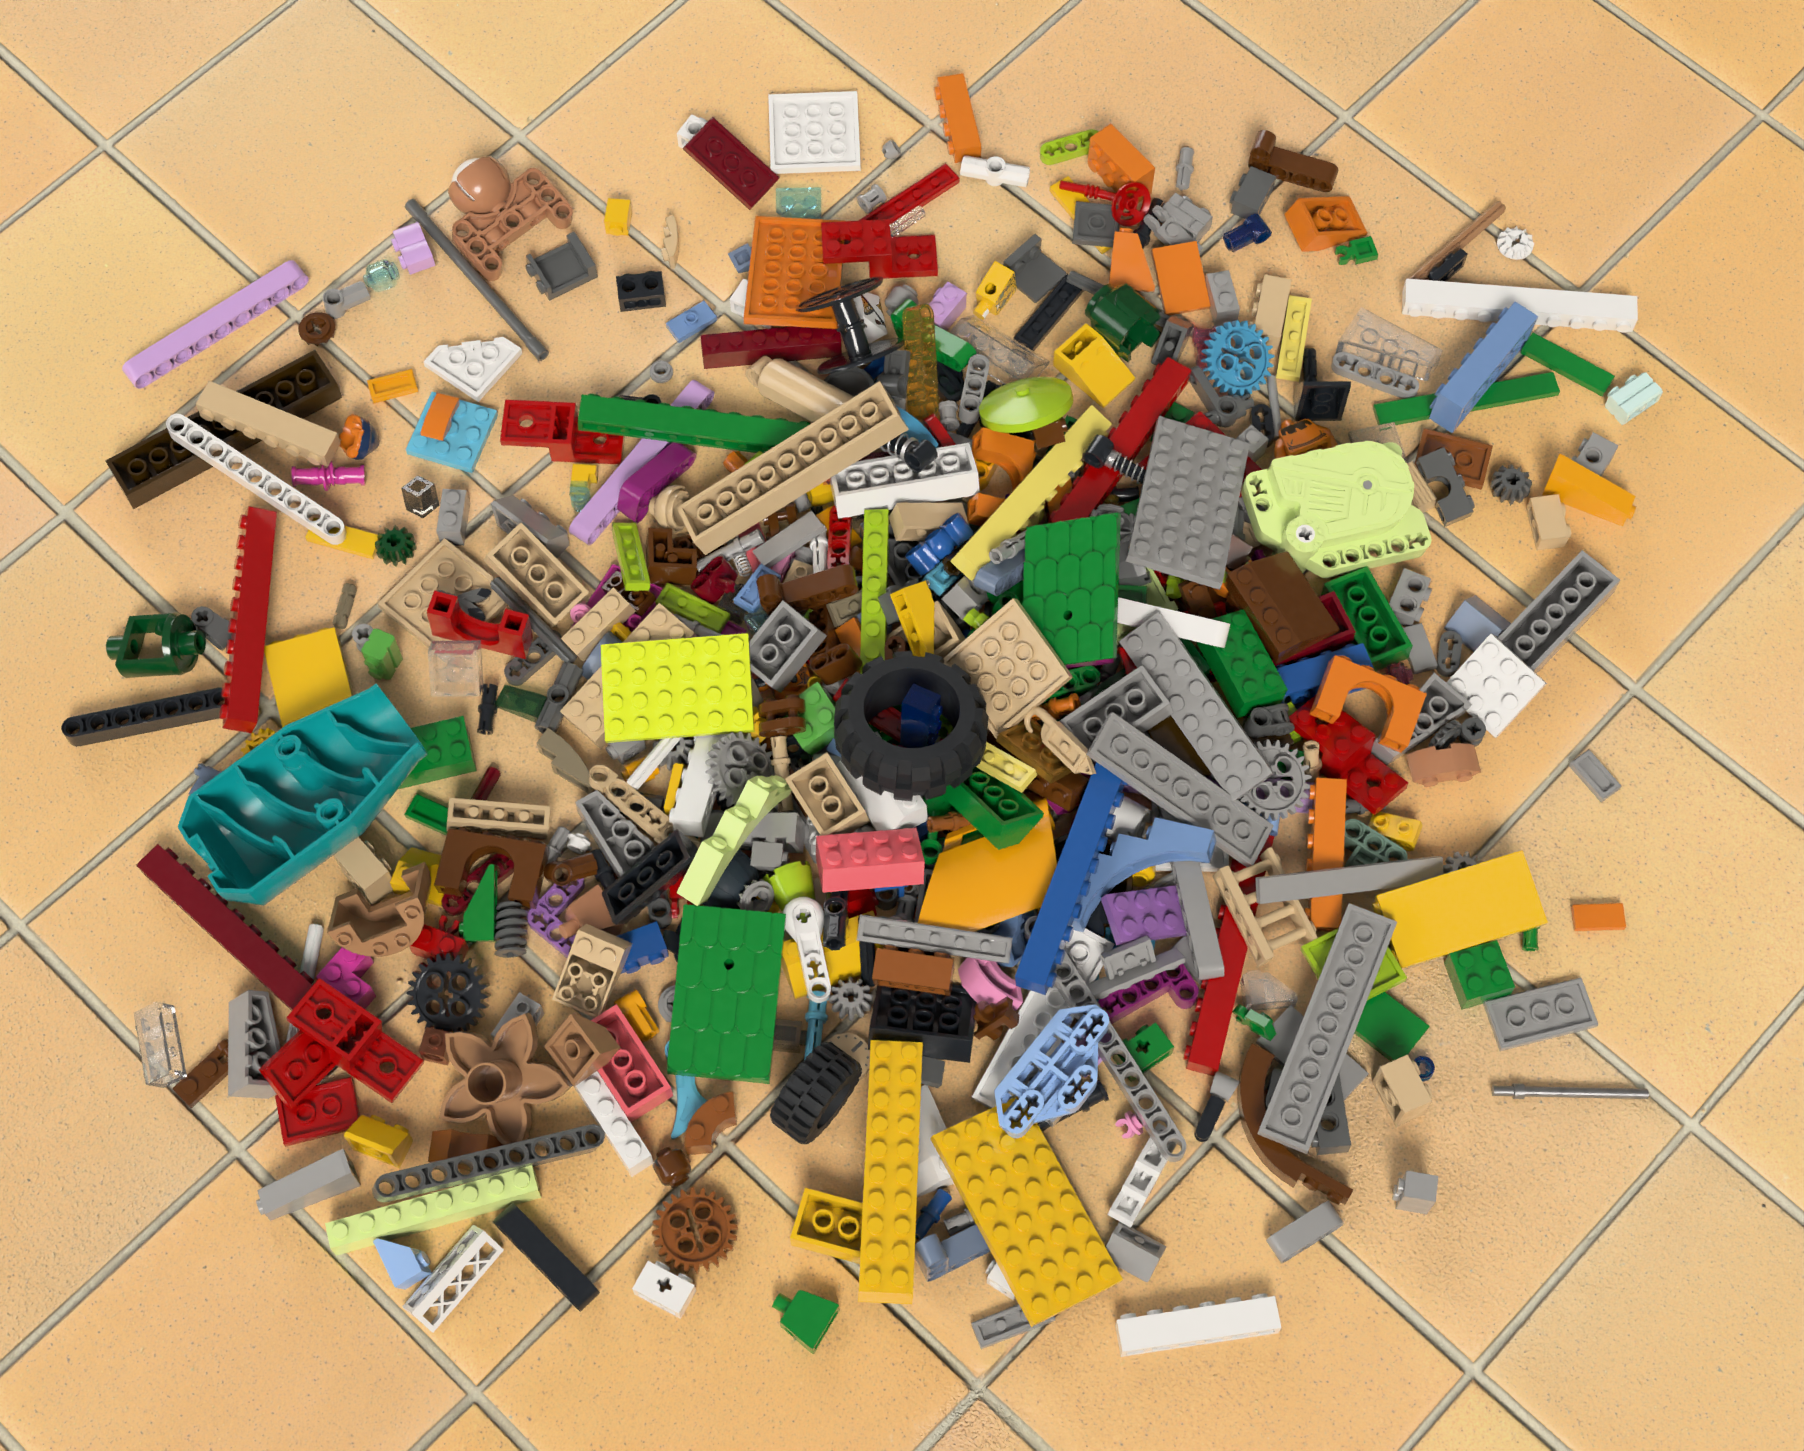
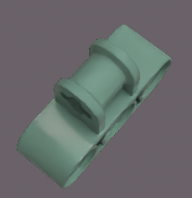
M1349 819L1345 822L1344 847L1353 853L1344 867L1390 862L1389 858L1391 857L1398 860L1408 859L1407 853L1402 847L1361 821ZM1346 831H1354L1357 836L1351 837ZM1374 844L1379 850H1371L1367 845Z

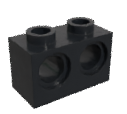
M648 271L640 274L616 276L620 312L666 307L662 271Z

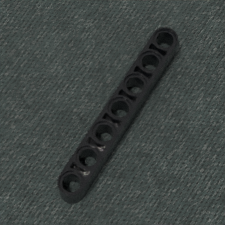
M222 687L73 716L67 718L62 723L61 730L68 742L76 747L219 719L221 705H218V703L225 700V697L221 696ZM197 705H202L200 709L193 710ZM178 709L175 714L169 715L172 710ZM154 714L152 718L145 720L148 715ZM129 719L126 724L120 725L123 720ZM104 724L101 729L96 730L99 725ZM80 729L76 734H72L74 730Z

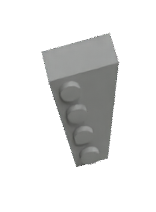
M598 790L575 802L579 816L609 865L613 868L617 878L621 877L655 848L654 843L638 831L636 826L630 820L628 821Z
M711 811L704 837L700 839L701 842L713 836L725 811ZM768 813L739 849L752 850L753 841L783 843L785 852L803 853L806 824L798 813Z

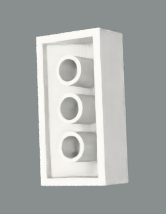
M876 731L875 734L881 738L879 733ZM841 760L836 765L876 831L914 828L927 821V805L920 795L913 796L912 801L894 800V794L887 791L879 795L862 784V776L855 779Z

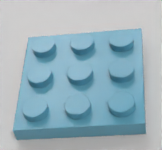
M431 392L407 445L406 453L414 457L473 473L497 419V410L459 399V407L451 419V428L443 441L421 436L425 417L437 394L436 392Z

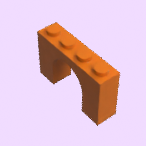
M984 427L973 435V457L994 463L1003 468L1011 479L1013 492L1033 469V462L1036 456L1034 441L1003 432H996ZM977 493L968 501V523L982 526L1005 499ZM1018 530L1015 534L1018 535L1022 532Z
M1335 655L1328 662L1310 715L1333 724L1340 716L1349 691L1357 688L1372 690L1382 698L1387 709V719L1378 744L1400 753L1404 751L1410 743L1427 693L1420 691V688L1415 685H1405L1398 682L1391 675L1379 674L1370 666H1360L1353 663L1346 656Z

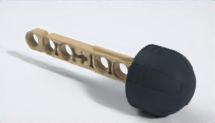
M595 765L591 768L588 779L590 786L598 790L602 795L605 793L610 803L651 835L658 844L666 839L667 835L674 832L673 823L669 822V817L627 782L618 779V775L605 765ZM597 773H602L607 779L597 781L593 776ZM620 788L624 790L625 794L623 796H615L612 790ZM638 803L644 809L638 812L633 811L630 805ZM657 820L660 821L659 824H657V823H654L653 825L651 824V821H653V822H656ZM685 835L699 849L702 842L694 836ZM740 849L723 872L708 901L702 903L704 906L740 909L737 903L741 900L739 894L745 891L744 885L750 886L752 880L760 881L758 870L750 865L751 859Z

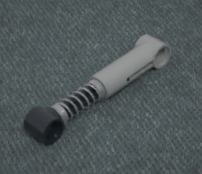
M1095 435L1082 454L1087 464L1095 468L1106 466L1111 469L1113 467L1114 471H1120V475L1125 474L1126 478L1131 477V481L1136 480L1137 484L1141 483L1143 485L1146 472L1144 466L1140 467L1138 463L1134 464L1133 460H1127V456L1125 458L1122 457L1121 453L1114 450L1113 442L1107 437Z

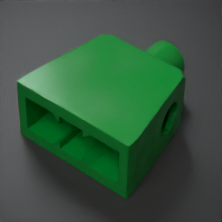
M798 1290L793 1300L779 1293L772 1305L774 1309L784 1314L780 1320L781 1328L812 1354L817 1350L840 1311L837 1303L803 1290Z

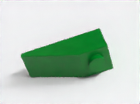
M489 864L463 915V921L459 923V936L463 937L467 943L497 942L495 939L497 932L495 925L497 923L496 906L498 904V867L496 865Z

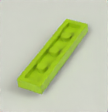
M612 523V535L625 591H649L650 579L636 523Z

